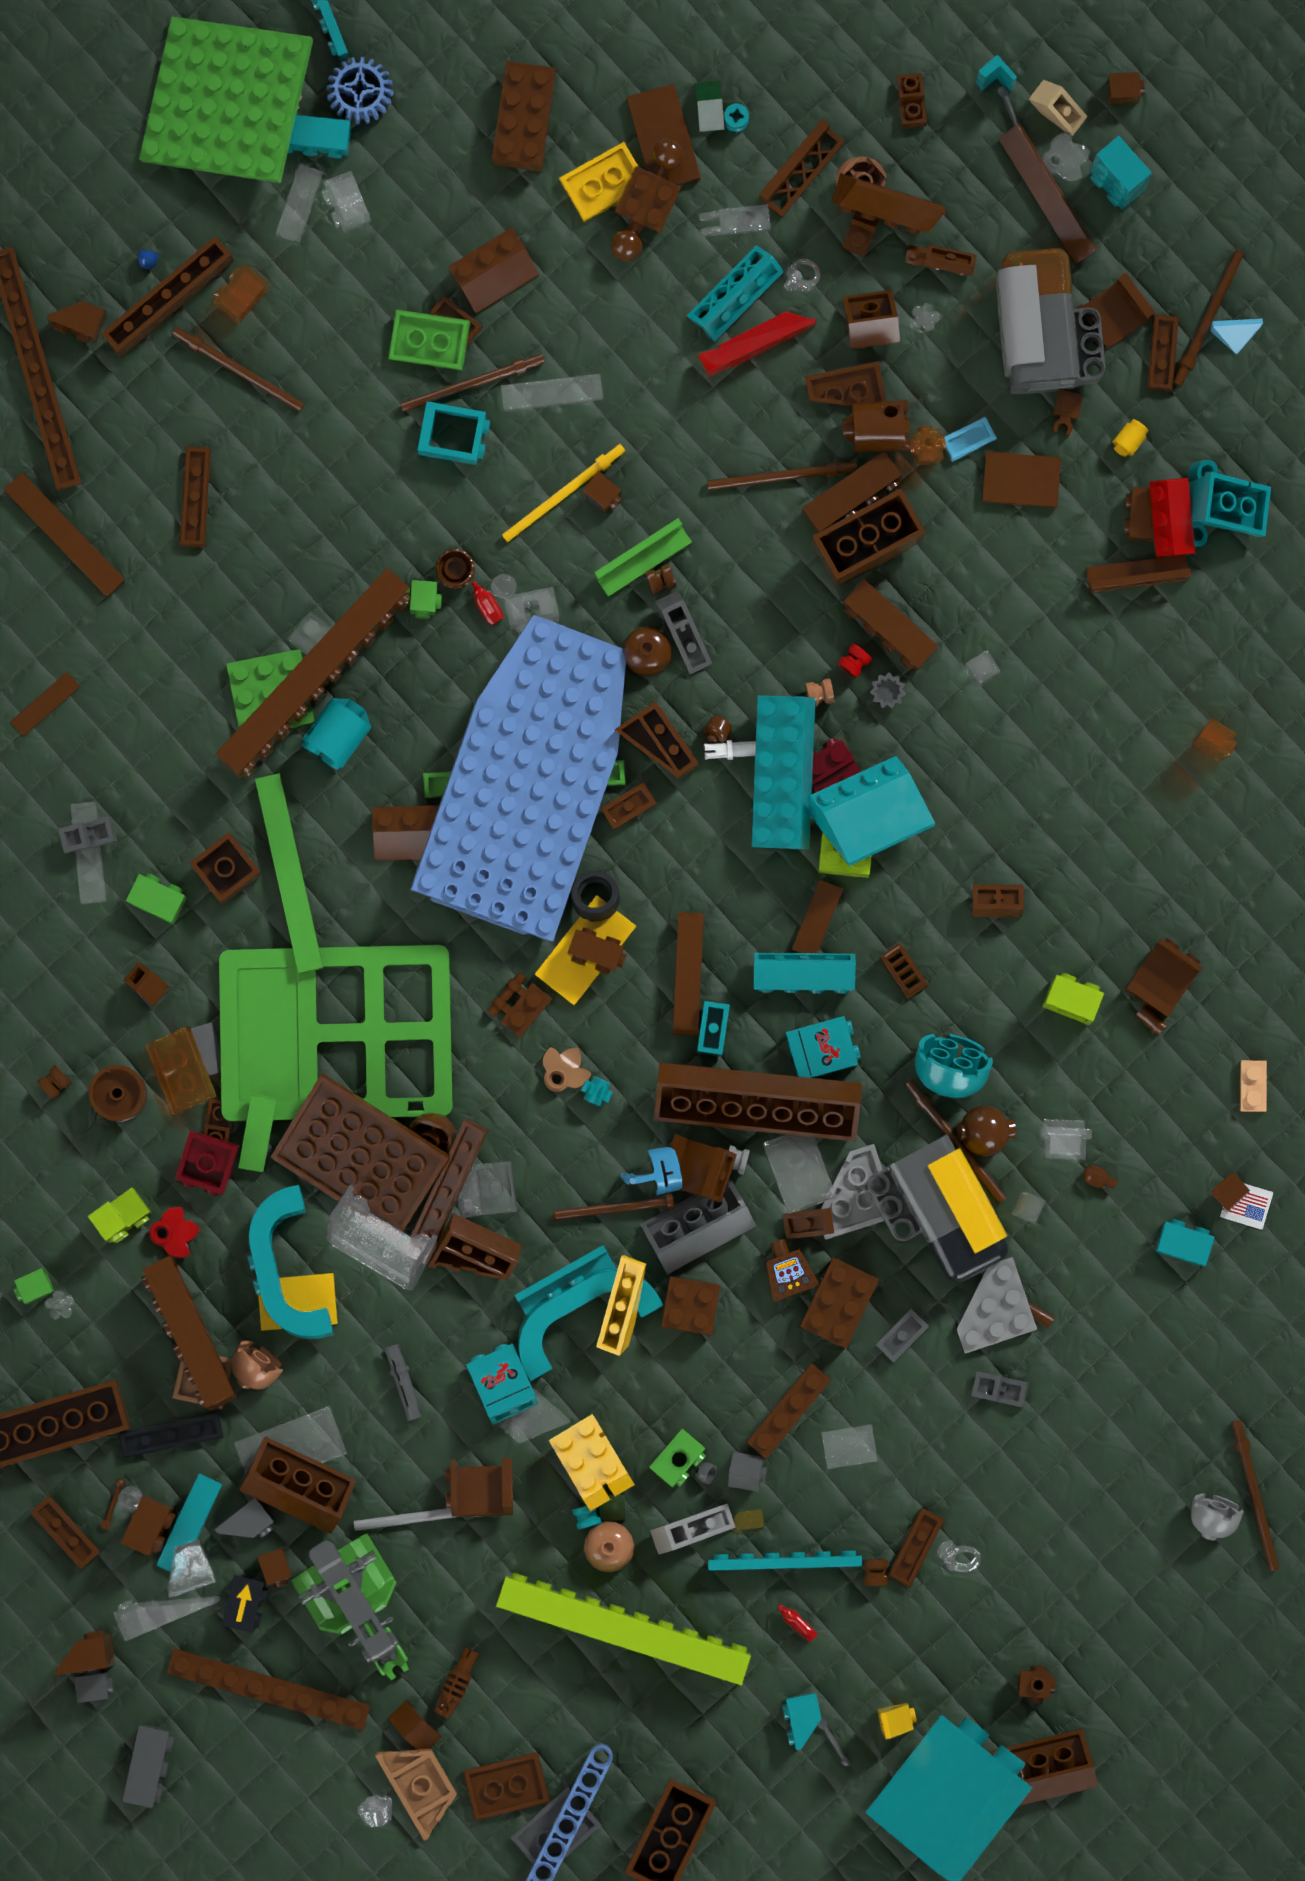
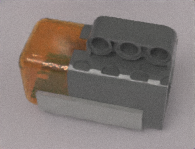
M1060 248L1014 251L1005 255L997 274L996 288L1004 375L1009 378L1011 394L1059 391V389L1066 391L1075 389L1079 385H1091L1100 382L1105 373L1101 317L1094 308L1074 309L1070 259L1066 251ZM1090 316L1095 320V325L1091 327L1083 324L1082 319ZM1093 341L1097 344L1098 349L1089 351L1085 348L1084 343ZM1091 365L1096 366L1100 373L1092 376L1087 372L1086 368Z

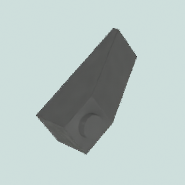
M673 592L655 601L689 674L711 665L712 661L687 605L679 592Z

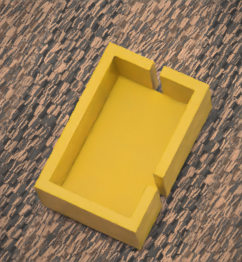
M593 1414L549 1440L590 1511L610 1500L602 1487L605 1483H607L614 1496L634 1486L632 1479Z

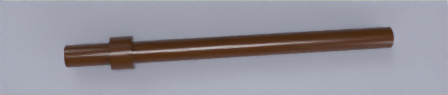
M1235 250L1186 355H1183L1179 362L1180 368L1173 381L1174 385L1182 387L1189 371L1193 370L1197 362L1195 358L1244 256L1243 252Z
M176 327L172 335L188 344V348L197 353L199 351L298 412H301L305 405L303 402L205 344L204 339L197 335L192 336L179 327Z
M542 354L525 360L522 358L517 359L511 365L402 402L403 412L424 406L427 401L436 402L515 373L517 375L526 373L527 369L544 364L545 361Z
M834 461L827 462L823 466L708 480V491L824 475L835 477L839 473L856 471L857 464L856 461L838 464Z
M913 1079L905 1083L906 1088L917 1100L915 1101L917 1106L921 1110H925L944 1135L948 1134L956 1150L959 1148L962 1150L973 1172L996 1201L1001 1203L1006 1199L1005 1194L973 1154L964 1146L962 1141L959 1140L958 1135L931 1103L933 1100L927 1093L924 1094Z
M1232 1421L1236 1439L1234 1445L1236 1452L1240 1454L1269 1571L1277 1570L1279 1566L1249 1449H1251L1249 1439H1246L1242 1421Z

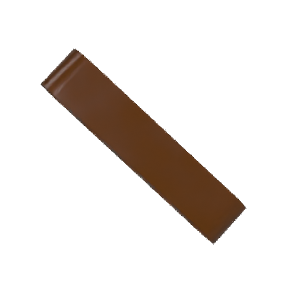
M678 913L673 1035L698 1036L704 913Z

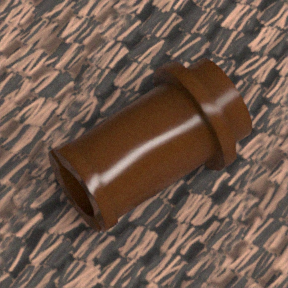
M1146 1005L1135 1015V1018L1152 1030L1151 1034L1155 1033L1159 1036L1168 1025L1165 1022V1018L1161 1019Z

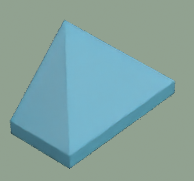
M1263 319L1213 321L1210 326V332L1235 354H1238L1261 328Z

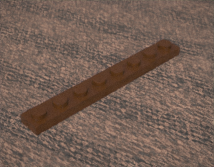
M176 1648L173 1650L167 1674L360 1730H364L371 1706Z

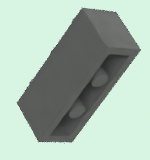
M144 1724L139 1725L122 1802L153 1808L156 1803L161 1802L163 1788L159 1787L161 1777L166 1778L169 1763L165 1762L166 1753H171L174 1737H170L172 1730Z

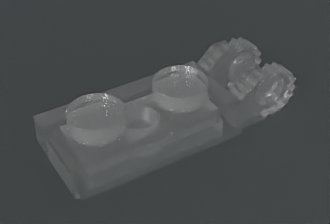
M767 204L719 209V211L699 214L700 221L708 222L719 219L720 222L718 227L701 229V236L705 237L719 234L725 236L771 231Z

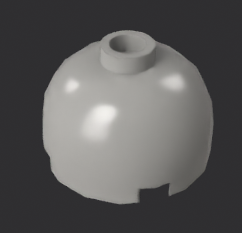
M1206 1494L1196 1495L1192 1503L1190 1515L1193 1525L1202 1533V1537L1208 1540H1216V1538L1232 1535L1236 1531L1243 1515V1510L1238 1511L1239 1505L1217 1495H1213V1500L1205 1498Z

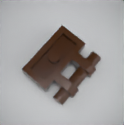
M520 972L513 979L510 978L506 983L507 987L499 997H494L491 1001L493 1004L487 1010L494 1017L500 1010L506 1013L501 1023L519 1038L523 1036L552 1000L551 997L533 983L527 990L522 988L521 984L526 980V977ZM516 992L521 997L511 1008L506 1003Z

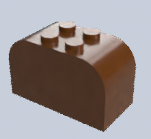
M900 488L813 535L811 543L835 586H841L909 550L923 540L925 530L903 490Z
M669 1777L627 1863L625 1874L639 1881H679L717 1800Z

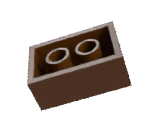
M833 1257L800 1328L847 1349L879 1279Z

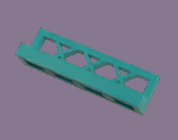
M756 245L687 316L691 321L700 326L707 336L715 342L784 271L772 255ZM759 255L762 257L756 264H752ZM744 274L740 281L734 282L738 276ZM726 292V295L722 299L717 300V297L721 293ZM709 310L702 319L698 317L703 311Z
M604 1245L517 1293L515 1297L527 1315L537 1303L547 1298L546 1294L556 1287L563 1289L570 1285L568 1281L580 1274L584 1277L599 1269L616 1267Z

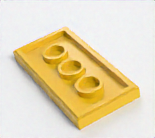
M596 895L588 907H601L606 902ZM618 911L603 921L592 922L580 916L540 966L535 976L575 1006L601 973L595 970L596 965L586 962L585 966L571 961L572 957L568 956V950L576 929L582 931L584 927L597 932L596 937L604 940L606 936L621 941L620 945L622 946L637 926Z

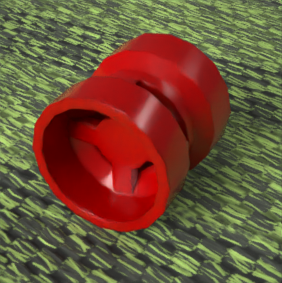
M852 644L848 649V654L845 657H841L837 664L847 674L856 679L861 673V668L868 665L872 658L862 648Z

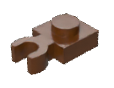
M1059 389L1053 415L1060 418L1053 426V433H1057L1058 427L1064 425L1067 428L1066 436H1070L1072 432L1070 419L1078 420L1083 395Z

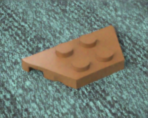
M432 1749L376 1753L375 1757L425 1841L430 1836L437 1822L444 1815L447 1807L456 1797V1790Z

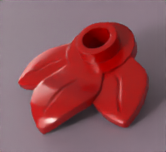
M173 1207L165 1211L161 1221L154 1223L149 1231L150 1239L154 1244L163 1246L169 1255L179 1258L190 1255L186 1242L194 1239L200 1232V1227L197 1224L183 1219L184 1211L182 1207ZM160 1229H165L167 1231V1236L165 1238L158 1237V1231Z

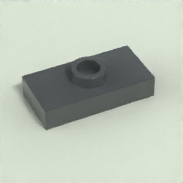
M910 1309L875 1345L894 1363L929 1326Z

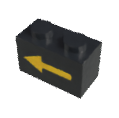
M234 1575L222 1626L251 1633L254 1632V1628H259L262 1619V1613L258 1612L260 1603L266 1602L269 1588H265V1581Z

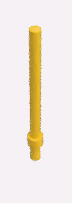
M618 444L607 454H601L597 457L593 465L503 533L502 537L507 543L595 476L598 471L602 470L604 472L612 466L611 462L626 452L623 446Z

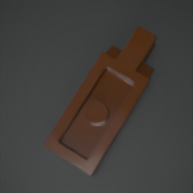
M929 244L928 248L909 245L905 262L915 266L924 265L934 270L951 271L958 275L973 276L977 256L976 254Z

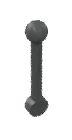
M1006 86L999 87L998 94L1003 97L1015 127L1018 125L1008 98V88Z
M821 1719L817 1725L818 1728L823 1729L839 1754L841 1764L849 1766L851 1759L845 1756L827 1728V1721Z

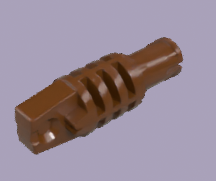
M464 1647L456 1668L450 1670L442 1687L435 1709L436 1713L451 1718L471 1681V1675L469 1674L479 1653Z

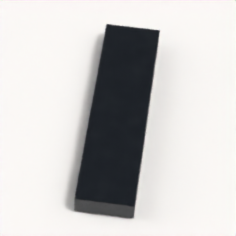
M219 1412L119 1433L123 1458L224 1437Z

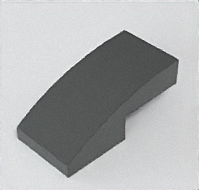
M110 816L58 829L64 853L89 849L117 841L112 817Z
M977 1371L971 1396L1024 1408L1029 1383Z

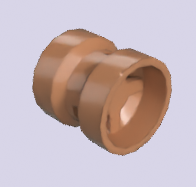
M830 679L822 680L820 685L814 682L805 683L807 697L816 698L815 707L822 703V701L826 704L835 703Z

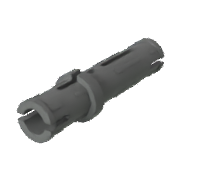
M400 1344L384 1348L391 1367L389 1372L394 1377L407 1421L423 1417L408 1373L410 1368L405 1363Z

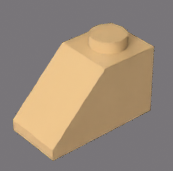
M1043 80L1029 98L1043 116L1069 135L1073 136L1087 118V115L1064 88L1054 83Z

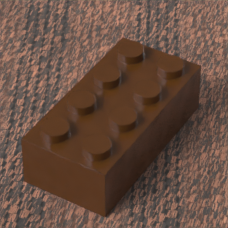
M506 61L492 155L493 165L542 172L556 80V68Z

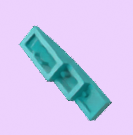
M199 1473L156 1566L180 1577L223 1484Z

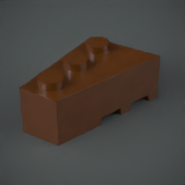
M656 701L615 729L621 736L678 779H682L700 766Z
M453 1213L431 1254L428 1267L436 1268V1266L452 1268V1271L460 1272L461 1269L476 1272V1275L508 1280L519 1261L522 1245Z

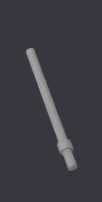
M451 1508L356 1520L354 1521V1529L359 1531L455 1517H452Z

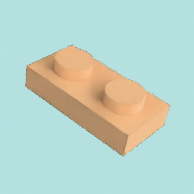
M1241 1060L1240 1111L1266 1112L1267 1061Z

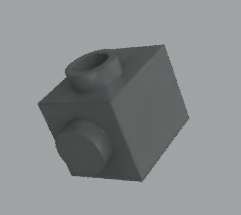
M733 1452L728 1487L759 1492L760 1482L765 1483L767 1476V1467H763L764 1457Z
M101 1669L85 1671L86 1675L74 1677L77 1703L111 1698L110 1693H114L112 1677L108 1678V1672L101 1673Z

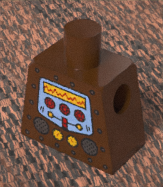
M785 1239L770 1244L775 1258L766 1261V1268L773 1302L819 1286L818 1280L800 1249L789 1253Z

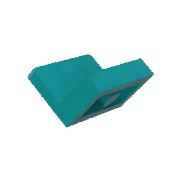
M997 55L978 71L976 85L983 91L993 81L998 79L1003 86L1008 88L1010 93L1014 90L1017 76Z

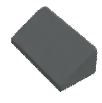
M212 1022L188 1029L187 1033L204 1078L221 1073V1046Z

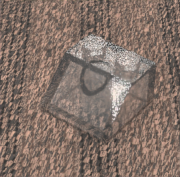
M511 1161L473 1164L458 1196L461 1217L473 1218L517 1212Z

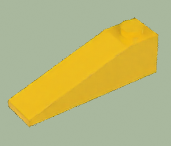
M624 1255L621 1256L597 1342V1348L620 1356L629 1346L636 1322L646 1263Z

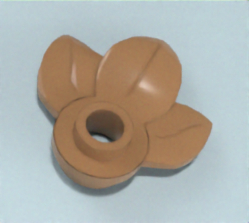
M552 1047L547 1050L543 1057V1066L546 1070L544 1082L549 1090L560 1092L566 1087L579 1088L584 1085L585 1080H589L591 1072L579 1068L581 1065V1052L579 1048H571L561 1054ZM554 1075L561 1076L562 1081L559 1084L552 1082Z

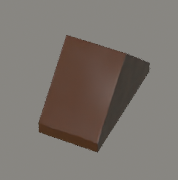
M407 1700L388 1717L389 1721L403 1738L417 1750L430 1749L441 1738L438 1732Z

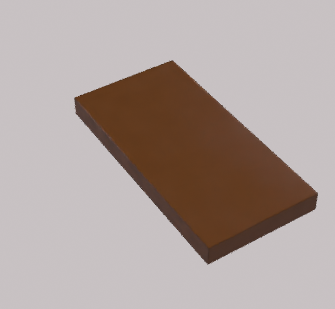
M670 84L626 96L646 170L652 173L655 167L653 149L656 143L663 138H674L684 148V160L680 166L669 170L665 180L678 186L701 180L675 85Z

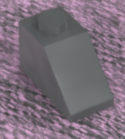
M254 1498L218 1526L215 1531L218 1534L251 1538L260 1535L263 1538L274 1529L271 1525L276 1521L259 1499Z

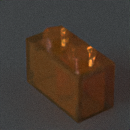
M246 264L241 269L237 267L229 277L231 281L225 288L221 286L213 296L215 308L237 326L270 288L268 282Z
M1211 718L1193 746L1219 762L1222 757L1227 759L1238 743L1234 741L1237 733Z

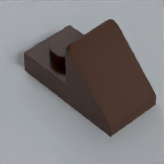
M856 211L842 249L865 257L881 218L876 217L875 221L860 217L861 212Z

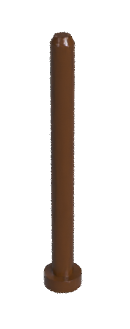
M666 1193V1197L556 1210L552 1213L553 1220L558 1221L660 1207L674 1210L673 1193Z

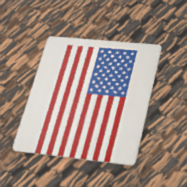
M1245 1184L1250 1192L1228 1213L1223 1207L1220 1217L1262 1230L1273 1192Z

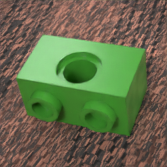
M681 1429L649 1468L671 1487L675 1484L680 1487L689 1476L686 1472L692 1464L697 1467L706 1456L702 1453L705 1447L684 1429ZM676 1452H682L687 1457L686 1464L682 1467H676L672 1463V1456Z

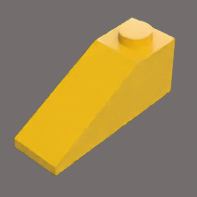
M908 1703L877 1709L882 1735L885 1739L914 1730L913 1724L917 1723L914 1708H909Z

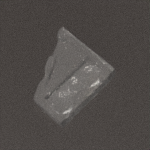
M533 1388L539 1404L507 1418L500 1427L518 1443H521L568 1424L571 1420Z

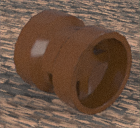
M669 564L661 566L660 570L645 572L653 596L661 593L663 589L671 590L677 587ZM660 574L662 575V578H663V581H664V585H663V583H662Z
M56 1065L49 1070V1074L46 1077H41L37 1081L38 1085L53 1100L59 1096V1091L63 1088H68L72 1084L70 1079Z
M887 1559L862 1560V1568L865 1570L863 1586L888 1585V1577L885 1575V1569L888 1567ZM870 1570H880V1572H870Z

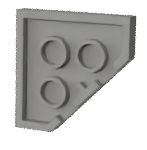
M874 1144L849 1152L821 1209L831 1208L835 1232L824 1235L825 1240L884 1221L867 1189L868 1179L873 1174L882 1170ZM877 1177L872 1180L871 1187L876 1192H882L886 1184L882 1178ZM887 1200L883 1205L884 1211L889 1215L895 1214L896 1209L893 1200Z
M1013 1257L1002 1260L986 1269L957 1328L965 1354L1037 1330Z

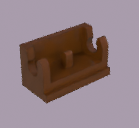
M973 885L971 896L972 917H1022L1024 911L1023 885Z

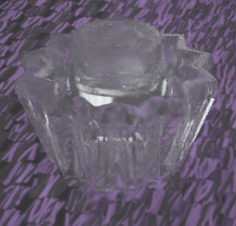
M374 1795L368 1797L365 1802H362V1805L357 1807L358 1813L367 1826H371V1828L383 1826L391 1820L392 1799L391 1797Z

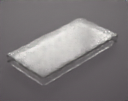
M330 1406L234 1442L245 1474L264 1436L320 1463H325L348 1454Z

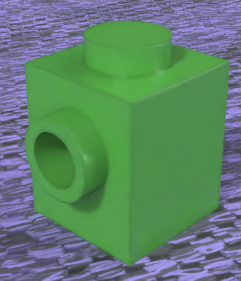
M412 580L410 613L415 614V618L430 619V615L436 616V609H441L442 594H437V582Z

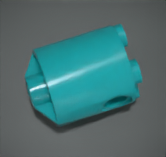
M331 698L302 738L303 742L301 745L317 756L322 754L321 760L338 771L340 767L343 768L372 728L366 710L351 699Z

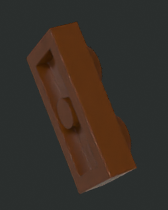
M643 782L603 806L601 811L612 829L616 830L657 805Z
M831 1208L783 1214L786 1239L835 1233Z

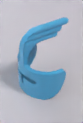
M670 1147L647 1150L653 1164V1173L638 1176L633 1173L620 1174V1178L627 1184L655 1180L657 1184L656 1195L682 1189V1177L675 1150ZM661 1160L663 1161L665 1172L673 1171L672 1174L666 1175L667 1186H665Z

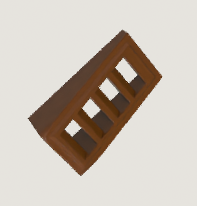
M898 943L879 957L907 999L929 985L901 943ZM900 953L902 957L891 964L889 960ZM906 961L908 965L899 972H896L894 968ZM909 970H912L914 974L902 981L900 977ZM918 978L920 982L908 990L906 985Z

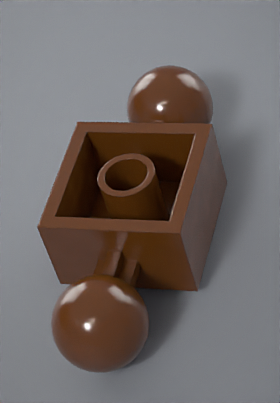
M663 138L654 146L653 159L656 164L652 173L634 166L614 212L630 219L627 228L618 231L611 240L612 253L619 260L632 261L640 255L643 243L639 235L643 226L661 233L680 192V186L665 180L669 170L677 168L684 160V148L674 138Z

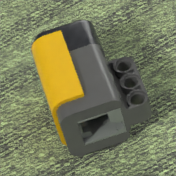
M948 1134L889 1165L868 1179L867 1189L892 1236L898 1241H906L921 1233L944 1277L951 1283L964 1282L1006 1258L1008 1246L1004 1238L1008 1235L960 1148L955 1149ZM874 1178H882L885 1181L886 1187L882 1192H876L872 1189L871 1182ZM887 1200H893L897 1203L898 1210L895 1214L889 1215L884 1211L883 1205ZM901 1222L908 1224L910 1232L906 1237H900L896 1234L895 1228L897 1224Z

